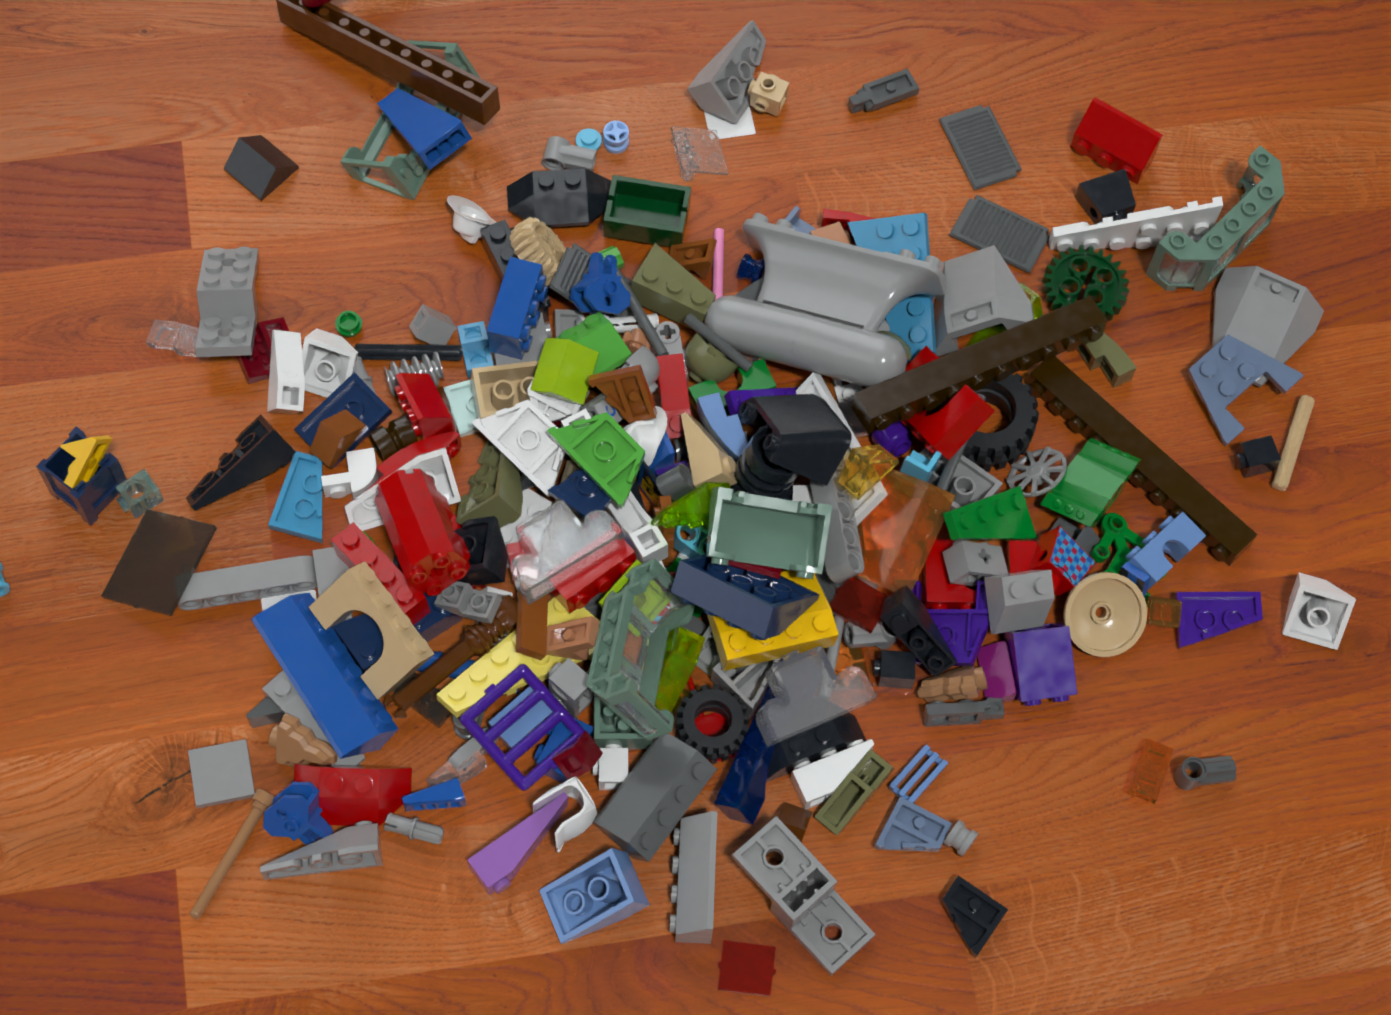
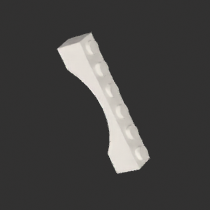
M585 408L562 420L561 427L572 425L573 421L591 419ZM631 491L622 509L613 501L607 507L608 512L626 542L635 551L638 561L642 564L652 559L660 562L668 557V543L655 522L641 507Z

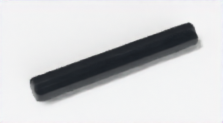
M357 343L354 347L358 352L357 356L361 357L362 360H411L414 356L418 360H422L423 354H427L429 359L432 360L433 352L436 351L440 361H460L462 359L461 345Z

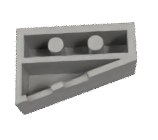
M784 658L723 671L720 661L712 668L711 681L719 685V689L724 691L725 687L731 689L730 694L732 696L737 693L741 697L740 703H745L747 707L746 714H749V719L751 720Z

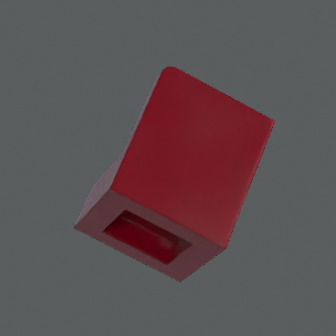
M585 731L580 734L572 745L557 752L552 759L566 778L570 779L590 771L603 752L589 733Z

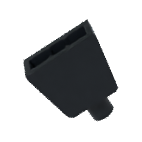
M1125 169L1079 183L1075 195L1076 200L1094 224L1102 222V218L1113 217V221L1127 219V214L1133 213L1136 207Z

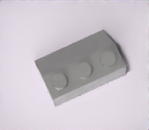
M926 447L920 452L921 455L930 460L934 455ZM941 454L935 471L923 489L901 478L898 489L945 521L943 513L992 496L998 492L1003 483L962 455L945 496L938 495L934 491L948 460Z

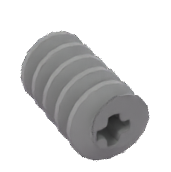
M437 351L433 352L432 360L429 359L427 354H423L421 363L414 356L411 359V365L405 359H401L400 368H398L394 361L390 362L389 370L384 366L389 389L393 397L396 396L394 387L398 386L396 374H430L436 387L439 386L440 378L444 379Z

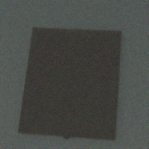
M147 509L101 596L104 599L130 605L134 608L172 616L217 529L216 526L186 519L183 516L178 517Z

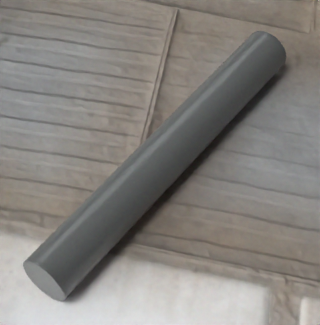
M689 313L684 319L687 325L745 372L752 368L754 365L694 315Z

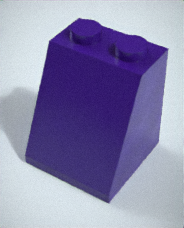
M1055 622L1044 624L1041 627L1001 633L1002 641H1007L1016 687L1015 700L1024 702V706L1041 704V699L1052 698V702L1068 701L1069 695L1077 694L1069 626Z

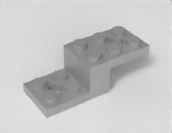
M244 246L237 249H223L215 247L210 250H204L196 290L200 313V324L195 345L196 357L252 355L259 313L255 288L259 263L258 248Z
M777 816L732 854L734 861L772 901L770 911L830 976L836 973L875 937L876 934L835 892L838 881ZM772 851L781 854L783 861L779 865H771L767 862L766 855ZM829 926L837 927L841 931L840 939L835 941L829 940L825 936V929Z

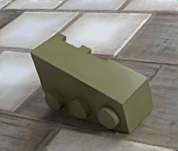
M656 243L631 283V289L640 305L690 329L692 328L684 322L687 315L691 313L704 323L707 309L716 298L713 292Z

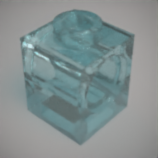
M145 469L116 486L120 496L116 498V501L125 513L130 511L135 519L164 501L159 488ZM137 492L143 493L139 498H131Z

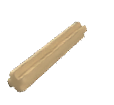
M1302 395L1298 401L1282 451L1281 461L1278 464L1272 487L1276 490L1285 491L1289 485L1315 400L1313 397Z

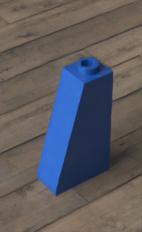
M399 88L377 103L387 120L429 170L472 139L460 119Z

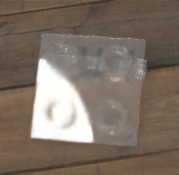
M671 126V143L675 148L676 162L680 165V177L684 178V181L693 180L695 173L729 174L717 130Z

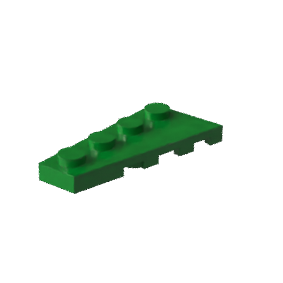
M1021 486L943 513L951 540L1030 541L1037 539Z

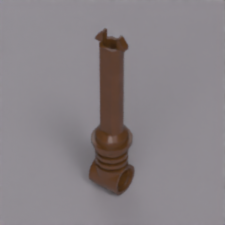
M511 595L504 596L492 624L478 621V624L475 623L473 626L467 625L464 628L465 632L462 634L460 642L392 697L387 694L384 706L386 707L391 702H394L400 709L394 717L396 719L407 717L405 712L463 664L473 656L488 654L493 643L496 644L499 639L504 637V634L509 635L517 628L518 603Z

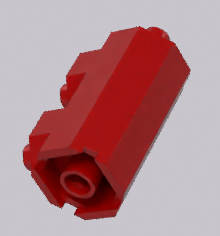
M420 468L412 469L414 473L406 474L405 470H397L378 484L379 494L375 496V503L407 583L417 591L426 592L429 596H436L456 581L465 577L470 568V553L464 539L454 532L451 520L453 516L447 498L437 491L433 479Z

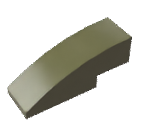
M1105 333L1099 340L1095 342L1089 341L1079 345L1076 349L1089 370L1100 367L1113 388L1132 380L1137 367L1120 346Z
M870 749L855 769L850 771L815 815V818L838 836L871 799L895 768Z

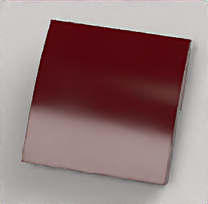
M284 317L258 322L252 355L236 356L248 384L269 379L272 330L289 331Z

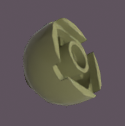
M699 333L692 337L686 347L685 362L691 369L688 374L699 383L704 380L721 383L727 380L738 367L737 364Z

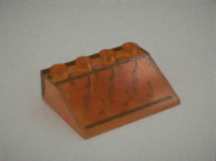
M875 462L873 468L888 495L857 526L864 560V570L854 577L869 582L890 594H893L905 585L912 591L945 520L943 513L949 511L956 495Z

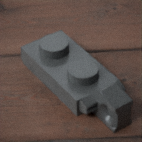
M905 69L863 84L856 95L849 97L847 106L851 113L863 111L864 109L866 111L876 110L917 95L920 88L910 71Z
M988 697L984 701L977 702L971 699L961 700L958 703L935 701L926 704L922 718L925 727L980 724L981 720L1003 719L1005 713L1002 698Z

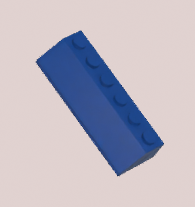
M310 593L290 595L255 615L251 619L340 759L380 750L399 730L381 701L377 700L360 677L362 675L361 669L356 665L334 629L331 627L325 630L309 609V606L315 601Z

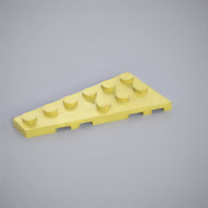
M555 597L548 602L547 626L590 616L596 618L584 607L576 609L569 614ZM516 628L493 647L488 654L486 653L437 693V700L458 718L485 695L484 691L490 685L494 684L496 686L520 664H526L542 682L550 677L549 672L557 663L561 662L563 664L568 658L546 655L542 660H538L516 652ZM589 648L588 658L590 661L592 660L594 648ZM571 659L574 663H579V662L582 661V660ZM522 678L504 694L509 696L516 693L517 689L527 685V682Z

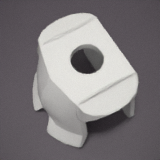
M572 777L552 788L532 804L534 814L565 792L567 796L574 798L581 805L582 810L562 822L555 832V847L558 853H560L564 843L583 833L597 816L596 807L591 796L577 777Z

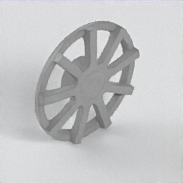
M1050 447L1033 452L1029 450L1026 452L1027 455L1011 465L1012 469L1007 478L1010 489L1015 487V481L1025 478L1018 486H1021L1023 490L1030 482L1032 488L1031 493L1023 492L1024 497L1039 496L1059 484L1066 473L1067 462L1062 452ZM1041 455L1039 461L1035 462L1034 457ZM1048 455L1054 456L1045 462ZM1030 460V466L1023 465L1025 462ZM1061 460L1062 466L1049 467L1056 461ZM1017 470L1026 471V472H1023V473H1020V474L1015 475L1016 472H1017ZM1051 472H1060L1059 477L1055 481L1049 478ZM1044 482L1049 484L1048 487L1040 491L1037 490L1038 485Z

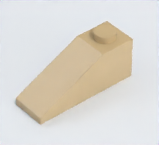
M686 412L681 414L693 485L709 496L712 493V488H727L736 484V463L733 458L727 454L700 422Z

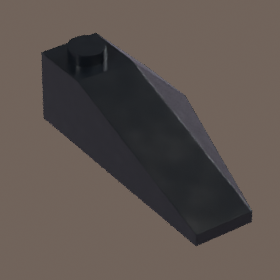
M260 414L235 439L238 445L230 453L224 452L219 458L218 469L215 472H208L186 497V500L194 510L204 507L275 472L279 467L286 466L296 451Z
M495 516L470 519L462 523V527L454 532L465 541L470 553V568L465 577L458 580V582L469 583L470 585L505 582L508 553L498 519ZM394 555L393 563L403 573L398 558Z

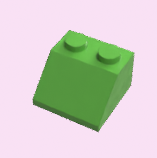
M600 312L587 316L583 322L573 328L564 330L560 336L556 337V339L572 340L599 352L593 374L612 371L624 364L632 355L612 323Z

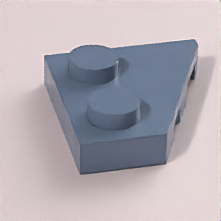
M899 797L874 848L877 850L939 852L953 823Z

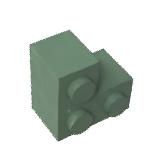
M594 693V741L598 747L605 748L609 744H618L622 748L648 749L653 739L648 741L630 728ZM624 702L616 704L624 714L628 715V711H624Z

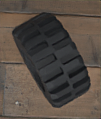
M1018 373L1015 375L1010 374L1002 381H993L986 384L982 389L974 391L986 397L985 402L998 407L1005 414L1009 426L1002 431L995 433L976 431L968 439L962 455L986 472H990L991 467H995L996 470L1006 467L1007 462L1009 464L1015 463L1020 455H1024L1028 449L1036 429L1039 412L1036 410L1038 402L1035 396H1031L1033 390L1027 383L1024 385L1022 383L1023 378ZM950 400L939 404L932 410L931 415L944 408Z

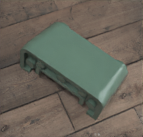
M724 487L712 488L706 557H710L713 564L728 566L729 561L797 571L796 577L813 579L814 574H822L832 505L823 503L813 504L804 501L798 502L749 494L743 491L734 493L733 489Z

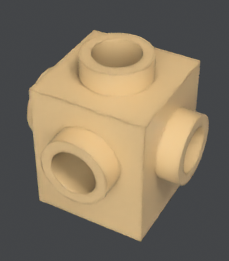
M761 72L757 80L751 81L748 89V94L751 95L750 106L760 112L779 116L788 98L790 82L782 80L776 75Z

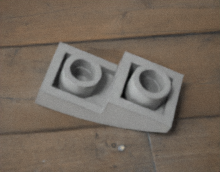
M456 581L437 596L434 605L465 618L492 624L502 598L498 593L475 590L469 583Z

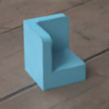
M913 450L910 456H906L898 476L923 489L935 471L942 453L936 451L930 460Z

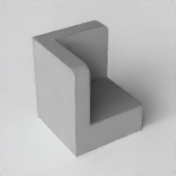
M424 304L421 305L409 325L416 338L429 344L442 345L447 344L457 328L449 316Z

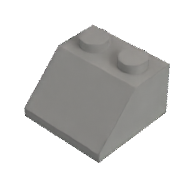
M1029 570L984 577L991 634L1044 625L1055 598L1051 570Z

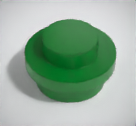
M344 311L336 318V330L344 337H353L362 330V319L353 311Z

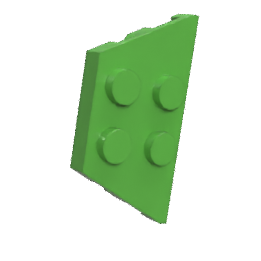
M607 412L595 415L591 419L573 421V424L558 429L555 426L548 429V435L622 509L645 457V450Z

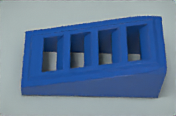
M456 778L403 796L402 798L405 811L466 806L465 796L460 782Z

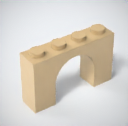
M365 561L348 569L309 606V609L325 630L343 622L355 610L368 614L378 624L384 642L382 655L375 664L360 676L377 700L394 691L434 655L427 641L422 638L408 616L404 614L392 595L386 590Z

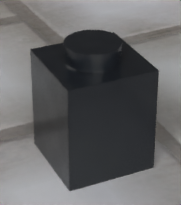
M1271 435L1240 443L1234 454L1235 466L1238 470H1241L1244 478L1274 471L1281 461Z
M881 650L879 660L874 659L873 676L878 677V687L912 689L915 681L916 656L912 652Z

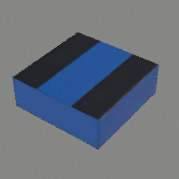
M1127 561L1121 567L1120 575L1134 582L1141 590L1143 596H1145L1150 576Z

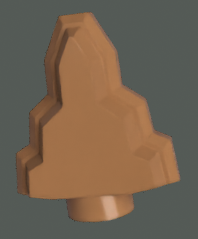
M974 665L962 666L942 675L922 680L917 693L919 698L925 699L928 703L949 699H972L979 697V691L988 689L983 666L977 668Z
M285 713L280 724L275 725L270 733L269 746L276 749L277 763L294 767L295 763L309 764L313 762L319 765H331L337 762V753L329 743L317 739L312 729L302 725L297 717Z

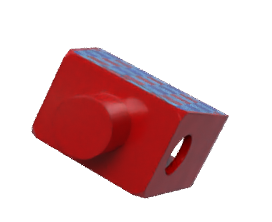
M1059 526L1040 536L1031 570H1051L1054 595H1061L1072 590L1094 566L1095 561Z

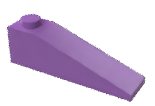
M565 792L467 860L469 869L488 895L494 892L497 894L501 893L511 885V880L516 876L569 805L568 796Z

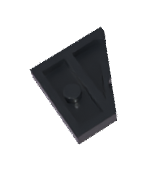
M959 875L941 901L967 948L975 958L1008 910Z

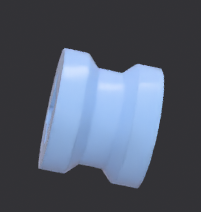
M611 121L605 125L603 129V145L608 152L619 154L628 148L629 129L624 122Z

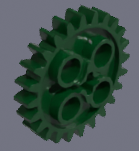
M1079 245L1078 251L1075 252L1072 247H1069L1067 255L1060 251L1058 257H1053L1050 265L1046 267L1042 283H1044L1042 292L1047 293L1045 302L1053 301L1050 308L1051 311L1075 303L1090 269L1095 268L1083 299L1091 296L1097 302L1096 305L1104 316L1111 321L1114 313L1119 314L1121 306L1124 307L1127 300L1126 297L1130 290L1127 288L1129 279L1124 278L1127 271L1118 270L1121 262L1112 263V254L1104 257V249L1094 253L1093 246H1090L1088 251H1084L1083 246ZM1074 268H1078V269L1082 270L1083 272H1078V271L1074 270ZM1099 279H1104L1107 282H1101ZM1064 289H1069L1073 293H1068L1064 291Z

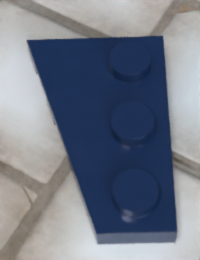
M582 469L580 471L576 470L558 486L554 485L548 489L549 495L593 525L612 502L605 492Z

